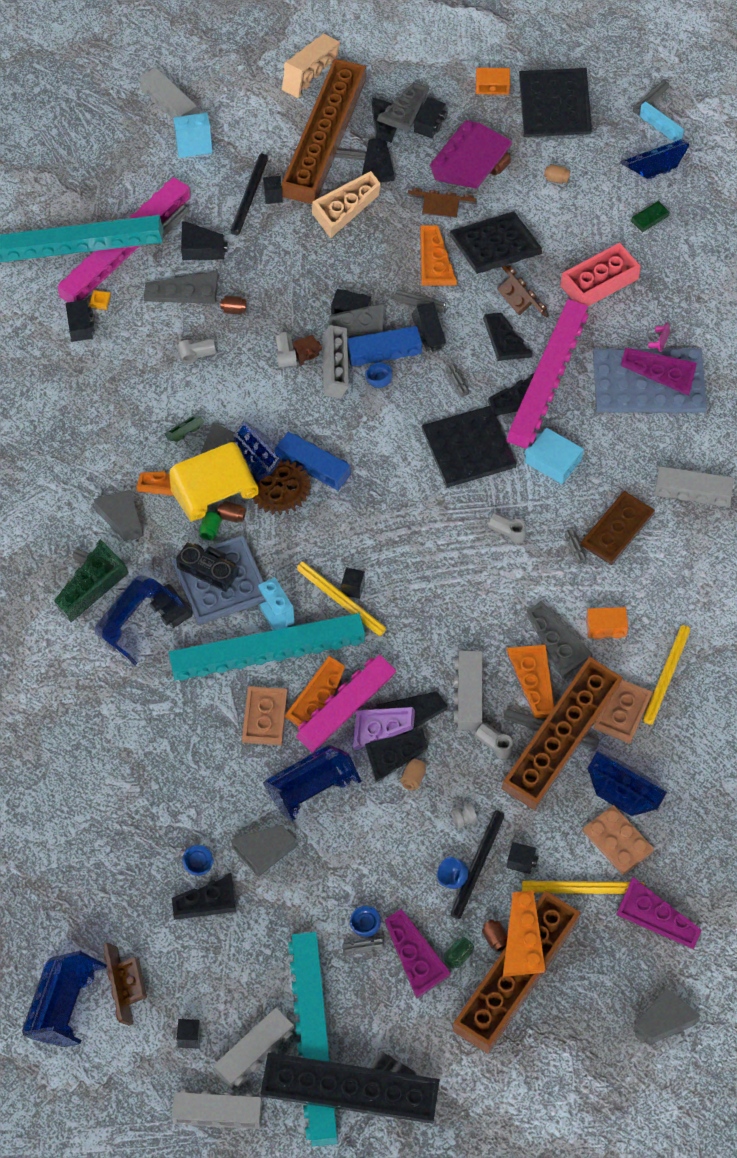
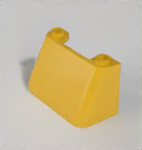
M235 442L227 443L177 463L169 472L171 492L190 522L203 518L207 512V505L239 492L244 499H250L258 495V486L240 448Z

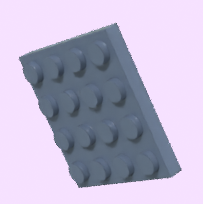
M244 536L211 546L225 553V560L233 561L238 568V576L227 592L178 569L176 558L172 560V565L198 625L266 601L258 588V585L263 583V579Z

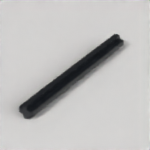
M261 153L258 156L230 229L232 235L238 236L241 232L267 164V154Z
M494 811L468 871V878L461 887L450 915L453 918L460 919L503 822L505 816L503 812Z

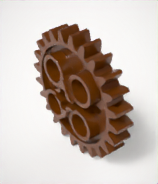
M282 460L279 461V464L272 461V466L265 464V470L259 468L260 474H254V480L258 486V495L252 499L254 504H258L259 509H264L265 513L270 510L272 515L276 511H278L279 515L282 514V511L289 514V509L296 511L295 506L302 507L301 501L306 502V496L310 495V478L307 475V471H303L302 466L297 467L296 462L290 465L289 460L285 464H283Z

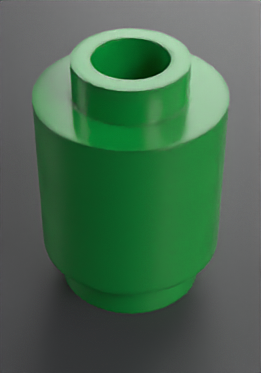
M206 512L199 527V536L210 541L217 536L222 522V518L217 512Z

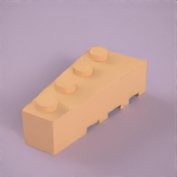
M322 34L312 43L306 45L300 52H297L292 58L288 59L284 64L282 90L299 98L302 95L301 90L303 88L307 89L310 86L309 82L313 78L317 79L322 69H326L338 56L340 42L326 34Z
M370 171L313 201L312 214L328 236L332 238L379 196L380 182Z

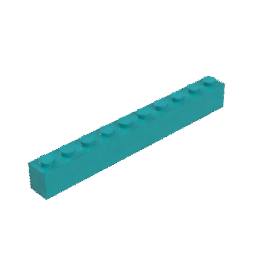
M160 215L1 234L0 262L163 243V225Z
M360 613L168 652L174 681H184L191 677H204L216 672L224 673L227 670L243 669L250 665H263L266 662L282 661L290 657H302L310 653L318 654L324 650H338L349 645L357 646L365 642V632Z
M317 932L292 934V942H288L289 955L293 954L294 961L290 962L291 975L295 974L296 981L292 982L293 995L297 994L298 1002H294L295 1015L299 1014L300 1022H295L296 1034L301 1035V1042L297 1043L298 1055H303V1058L330 1062ZM309 1104L303 1105L304 1119L309 1118V1126L305 1127L306 1140H311V1147L337 1144L334 1108Z

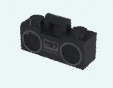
M187 542L176 557L178 569L224 592L228 591L238 576L236 564L231 560H225L226 554L211 546L204 552L199 544Z

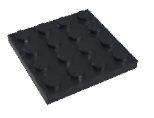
M587 68L519 71L524 137L592 133Z
M515 211L450 230V237L476 274L542 254V247Z
M490 406L422 425V432L446 488L516 468L517 463Z

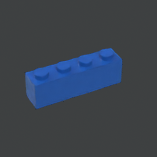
M417 326L347 338V351L351 366H362L368 363L421 354L422 342Z
M288 431L276 446L277 458L284 462L289 460L290 465L296 462L297 467L302 466L303 471L306 470L308 475L337 491L340 490L351 475L350 465L347 461L338 459L329 451L318 448L314 443L303 440L297 434H292Z

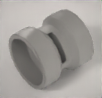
M471 803L464 805L461 810L458 808L451 810V816L457 829L464 827L465 823L473 824L477 822V816Z

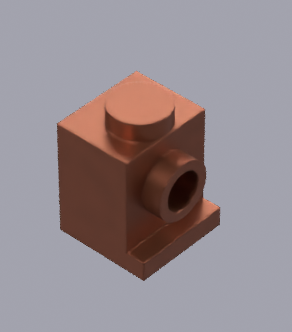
M313 335L293 341V350H295L300 366L304 365V361L312 360L319 356V351H322L319 340L316 341Z

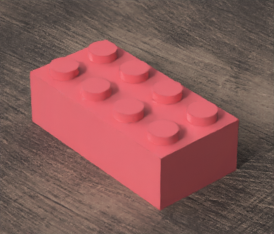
M618 243L563 272L560 286L573 301L590 306L638 280L641 266L622 244Z

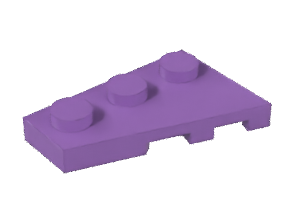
M413 707L357 710L353 748L358 750L365 747L366 743L393 737L413 729L415 710Z

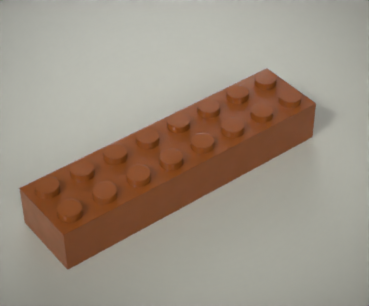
M589 656L504 779L501 789L535 811L619 688L623 677Z
M545 890L536 903L546 971L578 924L581 912ZM506 948L453 1023V1032L487 1054L493 1049L544 974L536 973L503 977Z

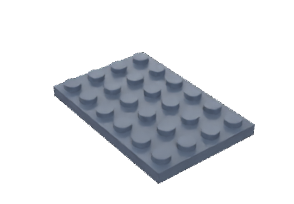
M593 349L596 413H706L707 403L702 349H663L662 352H659L658 349H635L696 362V370L689 396L622 367L621 363L625 349Z

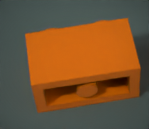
M476 68V94L509 95L510 68Z
M626 607L588 608L586 613L588 638L602 639L613 637L619 639L626 637L628 631Z

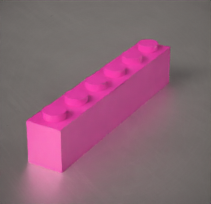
M380 654L375 659L371 657L364 666L366 668L362 672L360 670L356 671L351 677L353 680L349 684L345 682L338 689L339 693L336 696L331 695L325 701L326 706L322 710L317 708L311 715L312 719L309 722L305 720L297 728L299 732L296 738L312 753L393 677L396 670Z

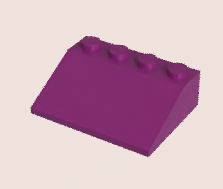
M465 120L431 162L430 168L436 181L478 189L513 143L511 140L479 122Z

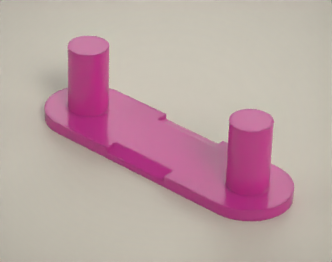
M665 323V326L655 327V332L662 334L658 342L648 343L649 348H658L659 352L663 351L670 334L669 323Z

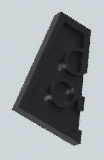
M372 97L371 105L375 138L392 143L397 128L379 122L377 119L378 115L384 113L386 108L393 103Z
M377 138L369 139L362 175L371 171L380 183L395 181L386 141Z
M501 312L484 314L483 320L497 361L532 357L533 352L530 348H526L523 344V339L515 334L512 325Z
M535 372L529 378L516 382V385L513 387L505 388L488 398V404L492 409L493 415L499 416L519 410Z
M437 691L376 705L377 709L413 707L415 710L413 729L441 714L448 708Z
M423 729L365 744L375 783L428 750Z
M232 873L226 874L225 878L218 881L212 880L204 887L194 888L173 897L174 920L236 912Z

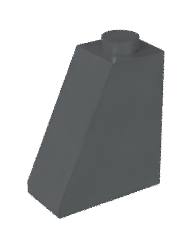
M131 490L94 499L96 512L124 541L135 540L143 536Z
M283 825L236 837L231 840V844L236 854L259 877L296 847V836L290 829L286 830Z
M666 988L637 1021L633 1032L638 1040L651 1045L695 1026L701 1015Z

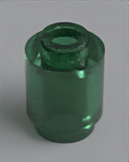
M465 937L457 939L444 953L446 964L451 968H460L473 954L474 945Z

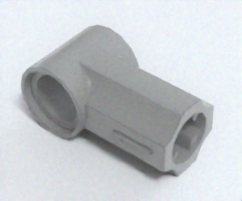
M282 332L276 336L278 367L297 366L291 334Z
M212 338L197 342L184 340L177 346L184 364L194 363L199 357L216 354Z
M497 512L493 513L488 528L508 536L514 543H521L525 540L526 525L521 519L512 520Z
M487 723L482 724L478 728L475 738L492 749L497 758L508 759L512 755L513 741L510 736L499 733Z

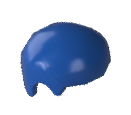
M376 362L365 371V376L369 385L374 388H383L391 382L393 373L390 365Z
M197 844L189 847L184 852L182 858L184 869L189 874L195 876L205 875L209 872L214 861L211 851L204 845Z
M451 856L444 859L438 867V883L450 889L461 888L468 878L469 869L465 862Z
M361 906L356 908L351 914L350 926L357 935L369 937L379 931L381 916L374 907Z

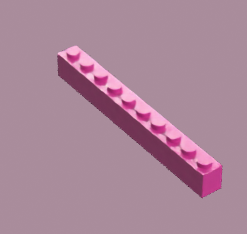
M173 177L158 192H155L146 203H143L140 209L133 213L129 219L160 215L163 224L181 205L190 199L189 186ZM139 246L94 251L77 268H74L65 279L60 281L57 286L59 297L66 302L85 299Z
M567 299L511 425L507 442L525 449L528 448L530 442L534 443L537 436L535 431L536 429L540 430L543 422L541 417L542 415L546 416L549 408L547 403H551L555 394L553 389L558 388L561 380L559 376H563L566 369L564 364L565 362L569 363L572 356L570 350L575 349L578 341L576 337H580L583 330L581 325L587 322L589 316L586 313L587 305Z

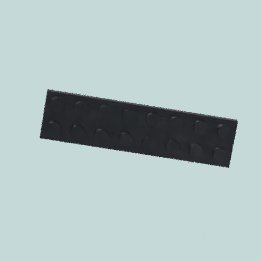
M268 1052L260 1097L433 1124L440 1079Z

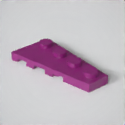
M626 347L621 366L688 396L697 365L696 362Z
M632 877L616 916L694 950L702 930Z
M402 909L385 919L384 923L416 999L450 977L451 973Z

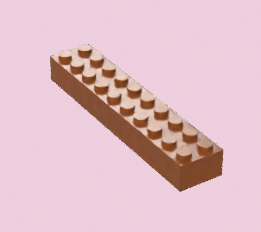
M339 59L333 60L282 181V197L309 204L318 199L365 84V65Z

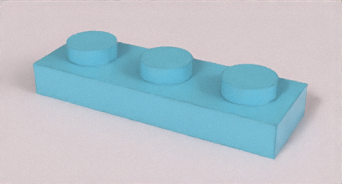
M646 101L641 105L640 117L644 121L651 124L656 130L662 132L678 144L682 141L684 129Z

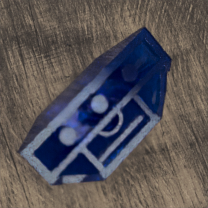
M679 139L620 161V164L646 179H652L660 173H669L672 169L677 168L689 147V143Z
M244 420L233 435L234 441H236L256 482L271 475L285 457L282 450L267 435Z
M599 751L595 753L587 768L596 795L630 816L658 810L668 792L650 777L624 762Z

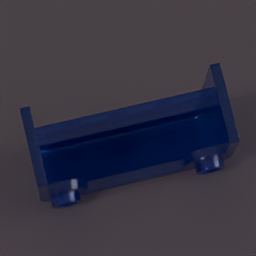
M144 575L137 576L95 626V634L98 638L134 666L137 665V662L130 654L119 647L117 642L122 637L121 627L145 598H153L160 592L181 609L185 607L176 595L156 580Z
M329 745L269 777L263 782V785L281 814L294 821L296 819L295 815L299 813L298 810L301 808L300 804L332 785L343 788L348 786L351 780L357 783H361L362 780L349 753Z
M82 951L51 957L46 962L22 1029V1034L30 1039L60 1047L81 1044L82 1040L74 1037V1030L68 1024L80 989L91 985L94 980V972L106 969L107 964Z

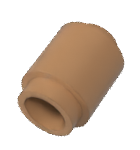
M550 164L549 167L546 166L544 177H547L546 180L550 182L567 184L570 170L567 167Z
M413 759L407 764L400 779L405 789L416 790L419 788L426 773V765L422 761Z

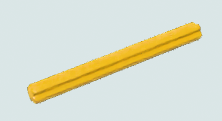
M302 561L298 564L297 571L351 614L360 613L362 623L378 636H382L385 633L386 627L307 563Z
M681 625L644 715L643 722L652 725L654 723L691 630L689 626Z
M522 881V891L534 890V893H544L546 890L549 893L625 894L630 882Z

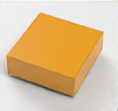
M93 290L89 305L95 309L107 310L111 299V292Z

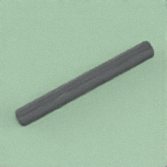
M507 709L504 714L505 720L535 730H539L544 723V720L536 719ZM586 735L580 745L597 749L599 739Z

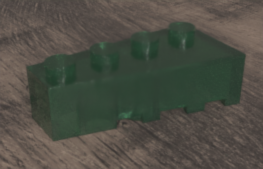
M101 539L97 542L93 552L88 554L87 560L81 568L79 567L76 570L73 579L68 581L54 600L58 610L70 623L129 573L125 563Z

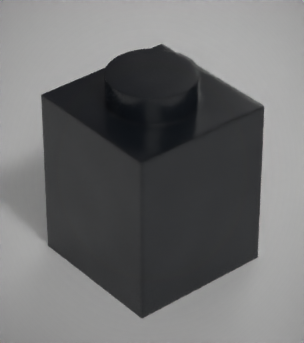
M263 177L265 204L283 203L281 177Z
M346 567L341 583V591L349 597L360 599L365 584V571Z
M512 842L507 860V868L531 874L532 867H537L539 856L535 855L536 848Z
M178 1019L176 1037L178 1048L199 1049L201 1037L200 1020Z

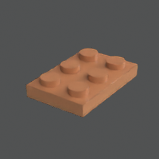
M622 680L619 688L596 720L594 729L631 744L653 692Z
M248 686L242 743L282 746L287 689Z
M614 805L582 830L622 875L626 874L654 852V848Z

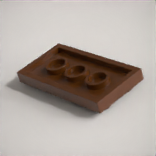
M623 491L581 541V546L610 565H613L652 518L655 510L626 491Z

